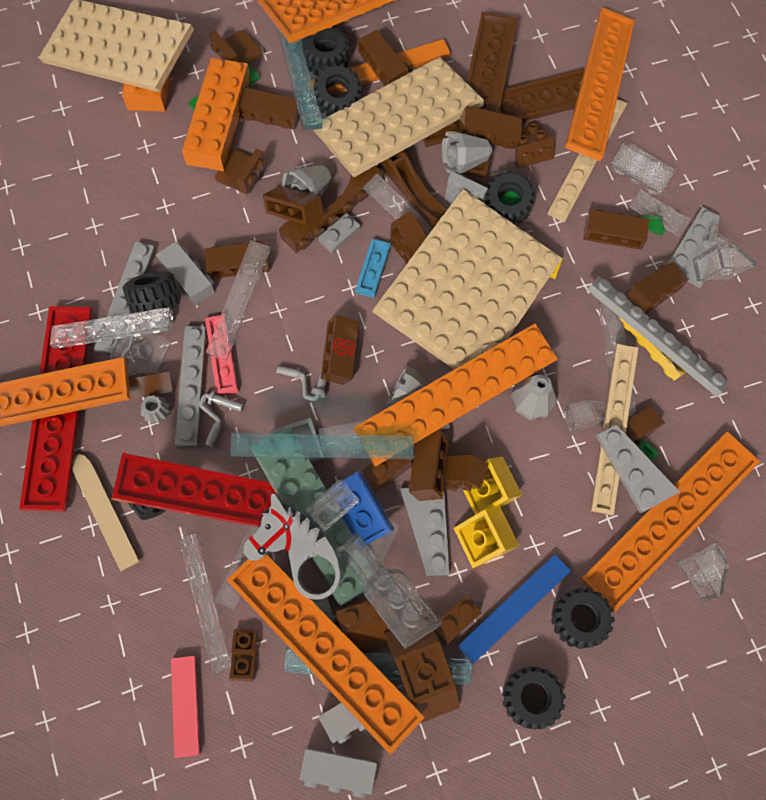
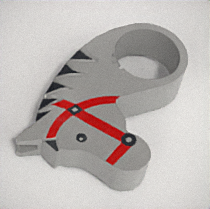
M272 494L271 507L262 512L263 517L260 528L244 544L245 556L249 560L255 561L264 558L269 551L276 552L286 549L289 553L293 580L297 590L303 596L315 600L330 596L339 587L342 580L340 558L334 545L323 530L300 511L284 505L277 494ZM317 554H319V557L327 559L335 570L334 584L325 592L309 590L301 578V570L304 563L310 557L317 556Z

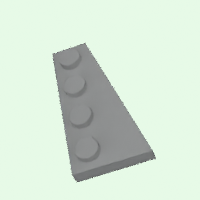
M704 207L699 211L668 264L674 262L689 278L688 282L698 288H701L704 282L720 218L719 215Z
M617 425L596 435L639 513H643L680 492Z
M400 488L426 577L449 576L444 493L443 499L418 501L409 492V488Z

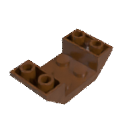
M428 617L385 632L384 635L388 647L396 662L409 702L425 717L420 723L460 708L455 683L439 639Z

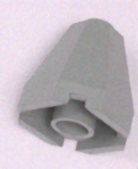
M448 131L445 134L448 137L442 140V161L448 164L449 167L445 169L450 174L452 171L462 174L487 161L492 154V146L486 139L456 131Z
M323 165L289 170L283 175L282 187L321 197L330 184L331 173Z
M407 366L398 378L393 388L394 395L390 394L386 407L392 406L427 386L428 383L415 369Z
M544 375L527 377L517 384L511 394L515 412L528 420L547 417L557 402L552 382Z

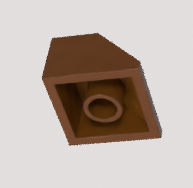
M380 597L336 611L341 631L363 654L388 647L384 633L390 631Z

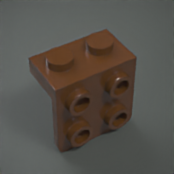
M216 30L209 34L211 39L210 47L221 59L250 64L263 55L259 46L244 30H239L226 39H223Z
M530 123L526 127L521 128V139L515 146V162L518 168L554 159V137L538 123Z
M256 148L252 156H249L240 151L231 150L228 154L224 171L218 170L215 180L248 195L266 166L263 151Z

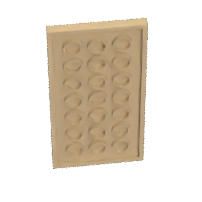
M73 0L47 45L44 47L39 59L46 64L160 92L194 28L191 24L82 0Z
M438 57L352 103L351 107H345L343 110L337 111L312 126L319 138L349 173L355 177L460 119L466 106L474 108L484 106V99L441 57Z

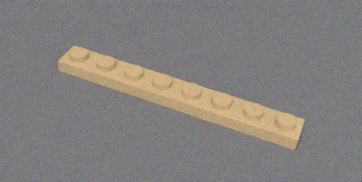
M619 99L616 101L608 140L627 105L626 102ZM579 153L547 215L565 223L598 160Z
M620 344L615 346L602 432L617 425L626 434L638 354L637 347ZM600 445L590 511L612 516L615 510L619 476Z

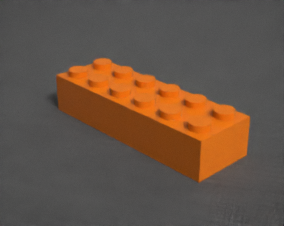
M210 58L182 149L186 165L224 171L240 117L238 105L244 89L248 88L249 85L248 63Z

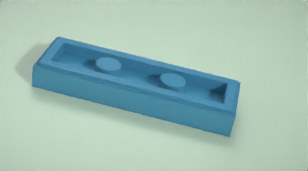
M376 239L371 240L355 289L356 294L375 298L391 243Z

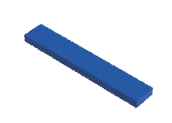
M556 554L552 556L457 647L474 664L571 570Z

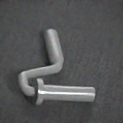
M278 365L276 373L294 378H302L304 399L317 401L319 398L325 397L324 388L327 381L320 379L321 373L316 388H313L311 391L313 395L311 396L307 395V377L305 373L297 369Z
M212 390L211 394H204L199 402L200 408L216 420L205 443V446L213 448L221 429V419L204 405L206 399H209L208 404L214 402L239 412L242 411L244 405L217 395L215 390Z

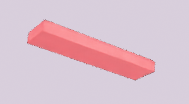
M226 315L207 317L205 321L217 395L238 393Z
M196 656L172 658L175 758L200 755Z

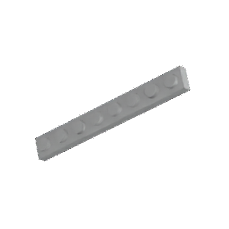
M598 276L587 289L592 295L713 395L718 397L723 393L728 382L721 374L716 373L704 360L699 359L688 347L676 340L674 335L665 331L659 326L657 321L648 317L640 307L635 306L624 294L614 289L607 280Z

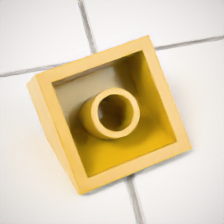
M503 456L485 461L489 465L481 489L463 490L475 515L488 508L505 506L522 496Z
M500 506L485 509L454 527L472 568L478 567L519 547Z

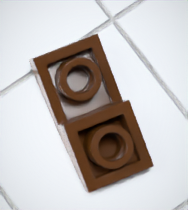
M167 369L150 374L140 373L128 376L130 398L147 397L173 391L170 374Z
M649 407L628 420L626 435L636 444L643 437L649 436L660 428L665 422L652 407Z
M234 629L230 681L254 682L257 630Z

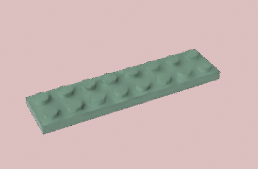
M291 427L253 445L251 450L282 503L300 511L323 530L334 545L342 568L341 583L332 593L338 605H344L379 583ZM317 554V556L312 558L330 589L335 581L334 567L327 559L319 557V554Z

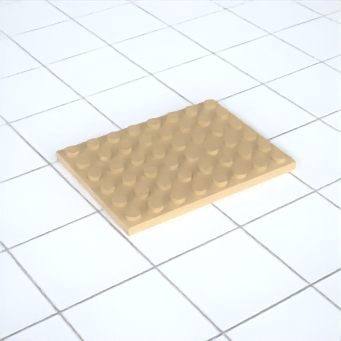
M462 189L372 312L455 370L510 337L562 258Z

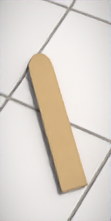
M77 454L72 461L74 475L122 572L140 561L95 468L88 458Z

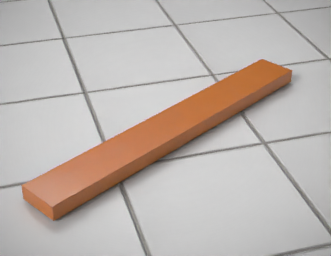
M444 39L397 53L401 61L407 64L408 70L423 66L438 57L442 59L450 57V51ZM367 63L351 67V72L358 74L357 78H360V85L379 80ZM315 79L306 81L313 100ZM331 85L326 90L331 95L346 89L341 85Z

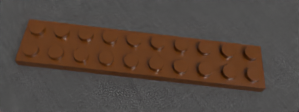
M482 11L466 82L484 99V106L479 109L496 113L500 111L518 21L516 17ZM458 119L456 132H459L460 119ZM490 157L487 161L462 174L486 179Z
M584 69L504 89L499 113L522 118V122L574 109ZM458 120L424 138L425 147L441 144L442 140L448 137L445 136L446 132L456 131Z

